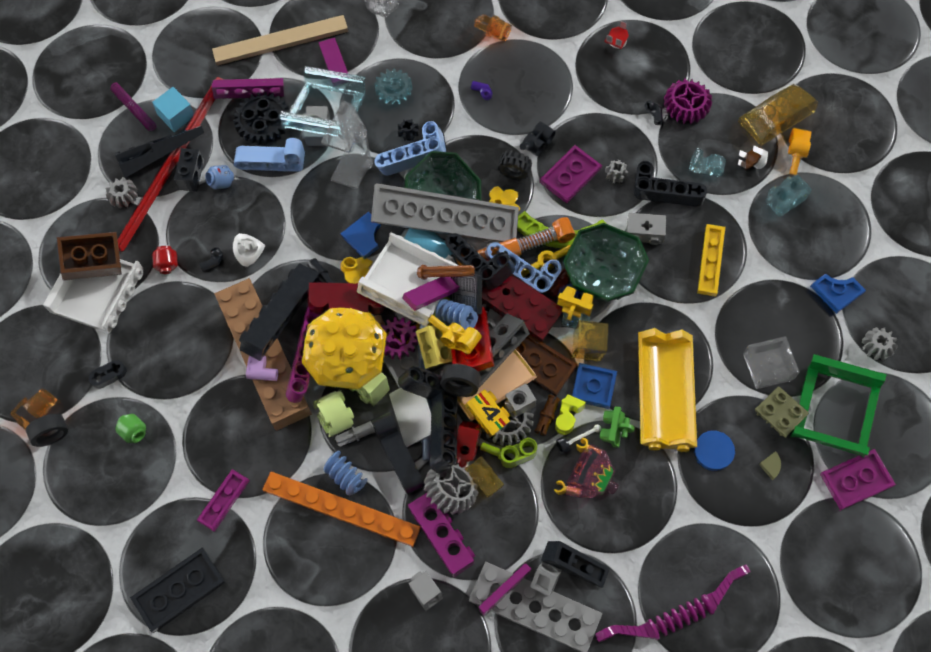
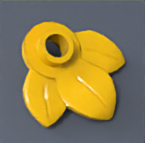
M499 186L494 187L490 191L489 202L519 207L515 204L518 199V192L511 189L503 191Z
M346 257L341 262L340 269L345 273L344 278L348 283H358L362 276L365 277L373 261L363 257L357 259Z

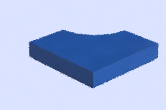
M367 212L341 233L342 238L364 259L379 249L375 242V235L381 224L371 222L372 214L370 212Z
M824 274L810 286L836 314L866 292L854 277L847 280H837L827 274Z

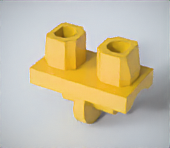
M567 286L563 293H559L557 305L563 306L562 312L568 314L567 320L571 321L573 316L580 318L581 314L590 316L593 307V295L583 293L581 300L574 298L576 290Z

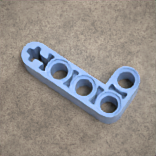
M428 121L422 127L423 140L378 154L374 160L377 168L382 174L388 176L414 168L431 151L446 152L444 136L438 125L433 121Z
M296 138L287 139L285 147L239 146L236 148L234 166L241 170L302 171L305 151L302 142Z
M497 242L491 243L485 250V255L488 259L494 257L491 255L492 251L490 248H497V253H507L515 262L513 275L540 293L550 289L562 270V266L557 260H549L543 264L540 270H537ZM549 264H553L556 267L554 274L548 272L547 267ZM523 268L528 269L530 272L528 279L523 278L521 275ZM539 279H542L545 282L544 289H539L537 287V281Z

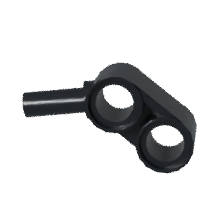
M540 121L535 126L532 134L529 133L520 144V149L528 150L538 156L544 147L553 140L556 130Z

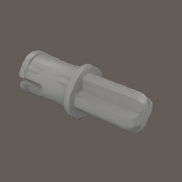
M371 421L337 435L335 440L338 446L341 447L355 440L359 441L360 438L375 433Z

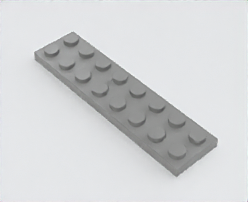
M376 183L374 185L371 222L449 235L457 233L462 237L503 242L516 238L519 207Z

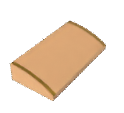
M515 349L478 389L477 394L484 389L487 392L491 391L497 398L496 404L505 399V394L524 384H528L537 376ZM477 394L470 397L457 396L459 407L470 421L474 420V416L466 408L465 404Z

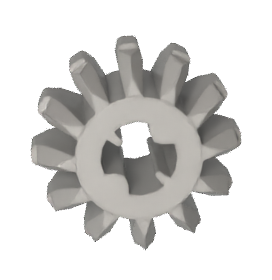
M124 177L120 181L115 178V182H109L110 187L105 188L107 200L110 201L112 206H117L120 209L123 205L128 208V204H134L133 199L138 198L136 186L130 179L126 180Z
M877 327L873 328L862 339L864 344L862 350L868 351L867 356L873 355L874 361L879 358L882 361L886 360L897 349L898 345L895 344L897 338L891 337L892 331L887 333L885 327L881 328V330Z

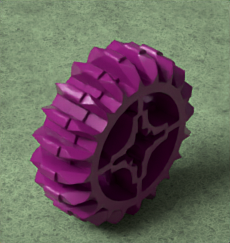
M685 78L683 82L678 80L676 84L672 83L671 87L667 89L664 97V107L667 113H671V118L676 117V121L683 120V124L686 121H689L690 124L693 121L698 123L700 119H704L710 112L712 106L710 89H705V84L700 85V81L695 83L693 78L690 81H687Z

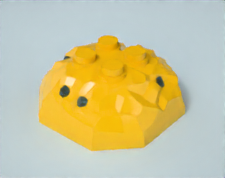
M330 308L308 324L302 364L318 385L359 390L382 373L387 333L369 312H362L352 308Z

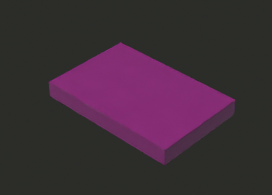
M574 145L540 178L539 183L567 204L602 169V165Z
M875 449L869 451L868 456L864 458L859 455L820 473L840 511L896 485Z

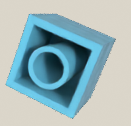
M174 87L152 102L157 115L173 132L189 122L194 115L190 103Z

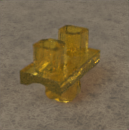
M482 456L465 468L488 498L504 486L503 482Z

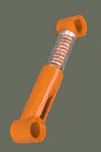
M563 217L554 221L552 227L548 228V230L545 229L532 235L529 234V237L526 235V238L523 236V239L520 238V240L512 238L500 242V244L517 256H520L522 251L530 250L531 247L533 249L534 246L537 247V245L540 246V244L543 245V243L546 244L549 241L569 242L575 238L576 234L569 218ZM486 248L477 250L485 260L488 259L485 255ZM490 248V250L492 251V256L498 254L497 248ZM456 259L457 265L461 266L462 264Z

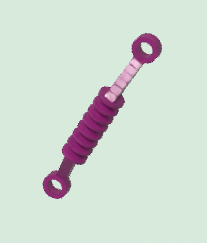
M747 564L732 570L714 592L701 595L702 602L694 598V606L688 601L686 602V610L682 605H679V613L672 608L671 617L667 612L663 613L664 620L657 615L655 616L656 624L651 619H648L646 623L640 626L612 625L595 634L597 640L602 642L616 634L659 640V632L664 636L668 635L666 628H669L674 633L675 624L679 629H683L682 621L689 626L691 624L690 617L694 622H698L697 614L703 619L706 618L705 610L710 615H713L732 582L746 576L751 571Z

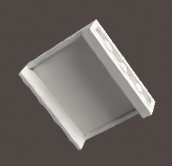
M390 233L388 243L365 277L362 276L359 280L357 293L426 327L429 323L427 320L435 313L436 306L440 300L414 311L402 299L403 294L439 278L430 277L426 280L418 278L417 268L421 265H427V267L459 265L404 239L400 235Z
M120 259L122 275L63 281L60 274L43 306L52 314L110 333L117 325L119 315L125 310L126 302L134 293L135 285L142 278L144 269L139 261H135L133 264Z

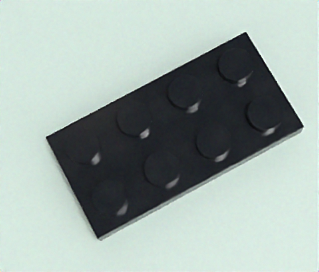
M202 547L130 598L150 632L155 633L226 582Z

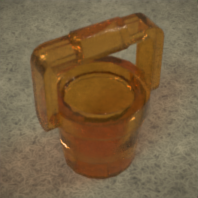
M482 14L475 19L474 26L485 31L487 37L506 41L509 37L512 25L498 16L493 15L491 18Z
M41 388L29 400L25 397L11 411V416L17 420L16 423L26 430L30 423L16 413L18 409L23 405L31 415L40 418L49 413L57 399L50 392Z

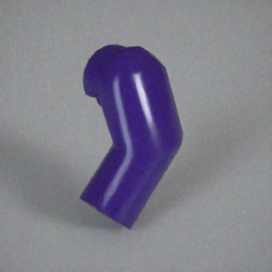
M472 82L471 89L479 91L483 99L489 100L492 98L493 93L488 84Z

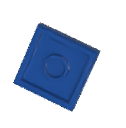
M579 363L572 396L585 401L587 405L610 409L617 371Z

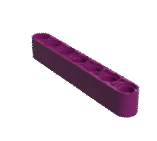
M308 301L286 390V398L292 403L302 401L311 374L302 364L308 324L322 315L311 312ZM314 329L311 330L310 335L314 334ZM313 342L309 343L310 348L313 347Z

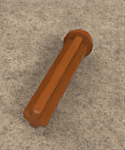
M421 265L417 268V276L422 280L430 277L474 276L475 268L471 265L433 267Z

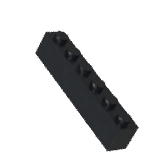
M301 263L295 269L292 268L288 274V279L286 281L283 280L279 285L278 292H274L271 295L268 305H263L258 318H253L249 325V330L241 334L239 350L261 361L308 297L309 282L317 283L319 273Z

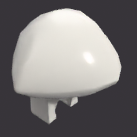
M239 233L233 241L234 256L242 266L246 267L252 265L265 248V244L247 234Z

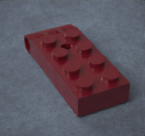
M513 274L495 289L489 290L482 285L483 304H486L487 307L502 317L509 314L523 320L530 335L541 342L562 314V307ZM506 291L509 295H504L502 292Z

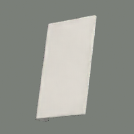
M402 388L390 393L389 396L406 447L430 436L431 410L427 398L407 392Z

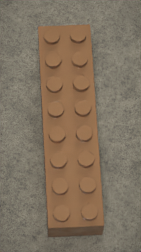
M250 278L214 293L239 349L241 334L249 330L253 318H258L259 312L263 307ZM278 338L265 354L266 368L278 369L277 381L252 379L276 431L312 415L305 397L299 403H292L286 398L291 367ZM240 351L247 367L249 355Z

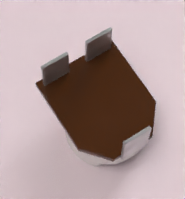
M753 146V149L748 153L740 150L739 156L745 158L746 161L744 162L739 159L738 165L743 167L744 170L752 166L761 169L767 163L768 151L759 146Z

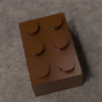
M117 232L57 237L60 271L63 281L122 275Z

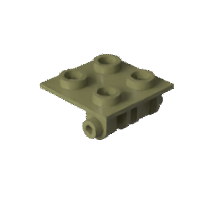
M779 386L755 408L756 415L766 420V424L770 423V427H774L780 436L783 435L785 438L809 414L808 411Z

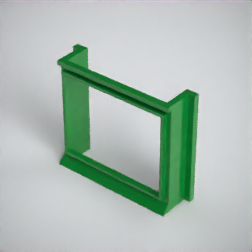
M814 354L808 366L799 404L806 411L809 410L818 373L870 387L871 391L859 443L804 428L807 416L795 426L791 437L809 440L860 455L863 458L868 456L870 447H867L879 392L887 374Z

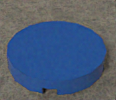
M707 431L697 439V447L694 448L697 462L702 467L711 471H717L727 468L733 461L735 447L732 440L725 433Z

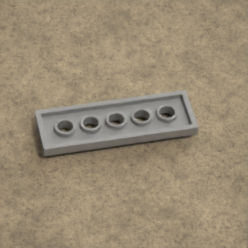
M485 561L469 602L480 606L492 595L490 588L495 584L501 586L513 573ZM523 579L491 610V612L579 652H588L602 616L601 612L554 591L550 596L531 588L532 582L527 579ZM511 594H520L522 601L519 604L511 603L509 599ZM538 602L541 605V611L538 613L531 612L529 609L530 603ZM556 610L560 613L561 619L558 622H553L549 619L551 611ZM577 619L581 625L580 629L577 631L571 630L568 625L569 621Z

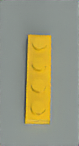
M707 224L705 227L697 294L717 296L725 227Z

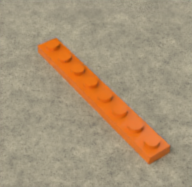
M270 472L263 487V491L411 547H414L421 529L418 525L274 472Z

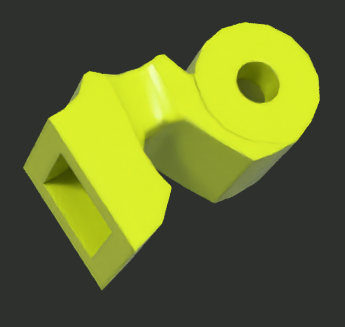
M568 394L562 399L560 413L555 424L557 433L568 435L573 430L576 419L569 411H574L575 413L582 412L585 408V401Z

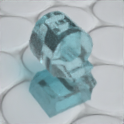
M697 147L691 157L689 170L694 173H708L714 177L722 176L726 159L718 154L704 158V151Z

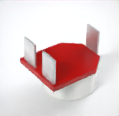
M621 21L620 27L612 28L604 42L610 44L613 48L622 49L629 37L626 30L627 23Z

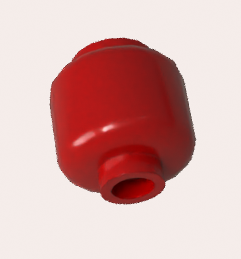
M170 246L157 247L152 253L153 268L159 271L160 274H170L178 266L177 252Z

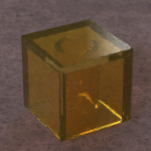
M579 320L573 331L572 358L601 361L607 352L608 324Z

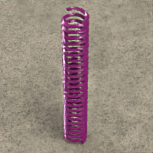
M117 82L111 85L110 90L148 131H152L157 127V124L153 122Z

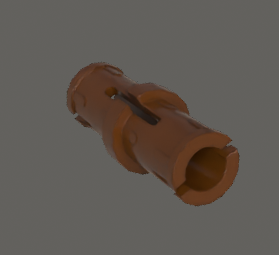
M548 395L545 407L540 411V419L534 430L537 434L541 432L540 435L546 436L560 402V398L556 397L554 399V395Z

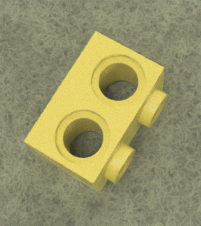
M434 325L416 330L425 369L452 362L451 349L446 347L440 340L443 332Z

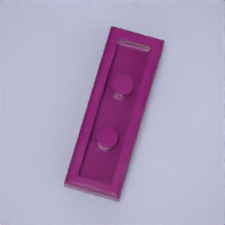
M335 37L319 42L333 85L350 81Z
M439 277L404 293L402 299L416 311L457 292L459 286L450 277Z
M232 469L197 521L215 532L250 480Z
M527 564L522 565L479 606V611L483 616L491 611L531 573V568Z

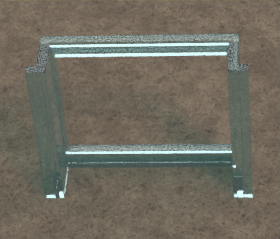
M306 66L303 70L305 84L290 112L281 111L279 119L282 121V128L288 127L336 136L344 141L366 96L365 77ZM311 88L354 95L342 122L298 114Z

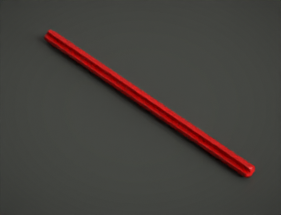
M217 77L215 80H224V79H222V78H220V77ZM212 85L185 130L188 131L196 128L202 123L215 101ZM189 142L169 154L119 236V251H124L176 166L181 148H186Z

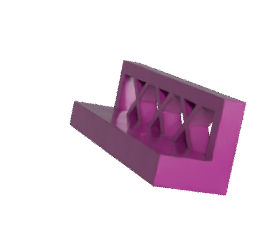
M283 78L213 80L212 91L214 99L251 98V94L257 97L258 92L261 96L267 92L268 96L273 93L274 97H284Z

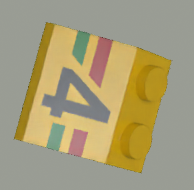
M484 389L469 400L465 406L489 437H491L510 422L508 419L510 414L503 406L500 408L496 404L497 398L491 391L487 392Z

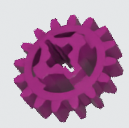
M394 317V322L386 320V326L380 325L386 333L389 332V336L386 338L384 355L387 356L390 353L391 359L398 355L399 360L402 359L403 354L409 357L408 352H415L414 346H418L416 326H412L410 320L405 323L404 318L397 321V318Z

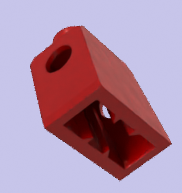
M464 420L459 425L457 434V462L459 467L465 466V470L468 469L469 460L473 461L476 456L482 432L480 424ZM463 445L467 446L469 450H465Z

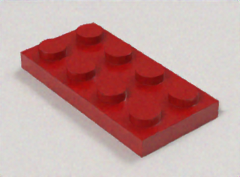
M482 307V314H478V320L474 327L481 334L482 338L470 354L451 349L452 364L467 365L477 371L494 367L487 313L485 308Z

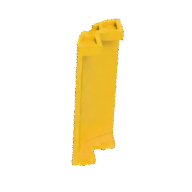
M656 328L638 332L641 444L648 446L649 450L677 449L679 452H687L689 448L697 447L693 335L684 330L665 334Z

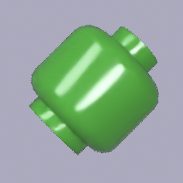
M135 414L123 415L117 421L116 433L125 442L137 443L144 438L146 425Z

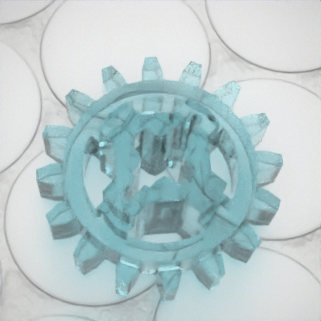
M393 68L392 72L386 69V74L381 72V78L376 77V83H374L376 95H379L380 100L384 99L385 103L391 101L394 104L395 101H398L400 104L401 99L407 100V95H411V90L413 89L412 82L407 72L402 74L401 69L396 72L395 68Z

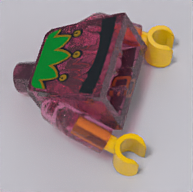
M581 438L580 442L585 444V446L576 444L577 451L582 454L566 482L569 485L565 486L563 481H557L556 484L562 485L563 488L561 490L554 489L555 493L562 495L566 492L567 495L577 498H594L596 495H603L605 490L610 494H614L619 484L611 480L615 469L611 466V461L606 451L593 444L588 445V440Z

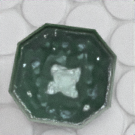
M431 151L405 176V188L481 201V180L457 153Z
M601 223L578 231L563 260V265L572 286L582 294L588 293L593 295V299L610 302L634 294L647 267L649 258L639 237L609 224Z

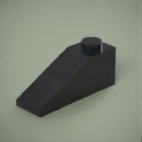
M548 541L541 557V561L600 588H603L610 570L609 567L561 541Z

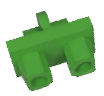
M615 406L614 410L604 411L603 421L604 423L611 424V429L602 428L600 439L611 443L613 447L619 448L621 437L627 438L628 433L634 432L635 427L629 424L630 418L625 417V413L621 412V407Z

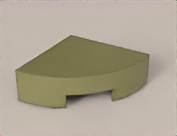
M775 451L759 465L774 480L780 472L781 460Z

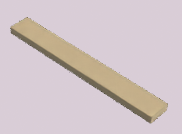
M344 15L224 45L212 50L216 65L218 66L348 32Z

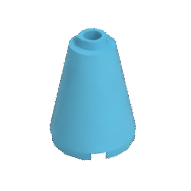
M409 228L404 239L418 244L444 259L452 254L446 246L445 240L435 232Z

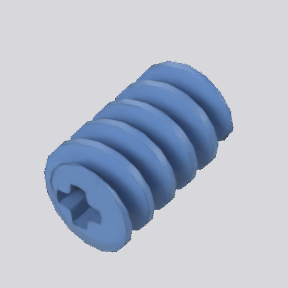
M442 299L436 306V318L446 325L457 323L466 330L467 327L474 328L477 323L478 315L469 305Z
M337 451L327 460L323 470L326 474H329L331 479H334L337 485L340 484V488L346 490V494L350 496L360 491L368 478L360 480L363 473L360 472L355 475L358 468L349 469L352 462L349 461L344 464L346 457L343 456L339 459L341 452Z

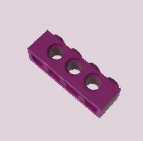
M427 493L408 504V508L452 577L455 578L474 565L473 558L475 554L469 546L465 547L462 543L464 538L458 529L454 530L450 525L452 520L448 513H442L440 509H437L435 503L431 504L432 499L426 497ZM434 512L437 514L435 520L430 521L426 519L427 514ZM441 529L449 532L444 538L437 536L438 531ZM457 546L460 551L457 555H451L448 553L449 548Z

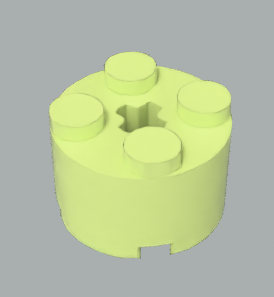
M334 391L313 401L314 409H319L317 417L326 434L329 433V437L351 428L354 424L352 420L354 418L353 412L350 407L346 408L344 404L345 398L341 391Z

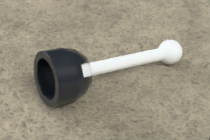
M595 425L593 429L572 439L565 436L557 439L556 445L561 454L569 452L572 449L573 442L594 432H600L601 426Z

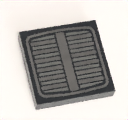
M474 274V276L451 277L459 286L458 291L451 294V301L469 305L477 315L482 314V275Z

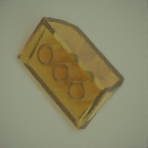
M792 84L741 116L738 122L762 146L814 113L818 102L800 86Z

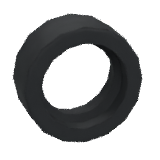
M451 364L444 368L440 384L446 392L452 395L470 397L477 394L481 376L476 369L470 366Z
M49 414L32 421L25 431L32 446L43 447L63 439L69 430L62 415Z

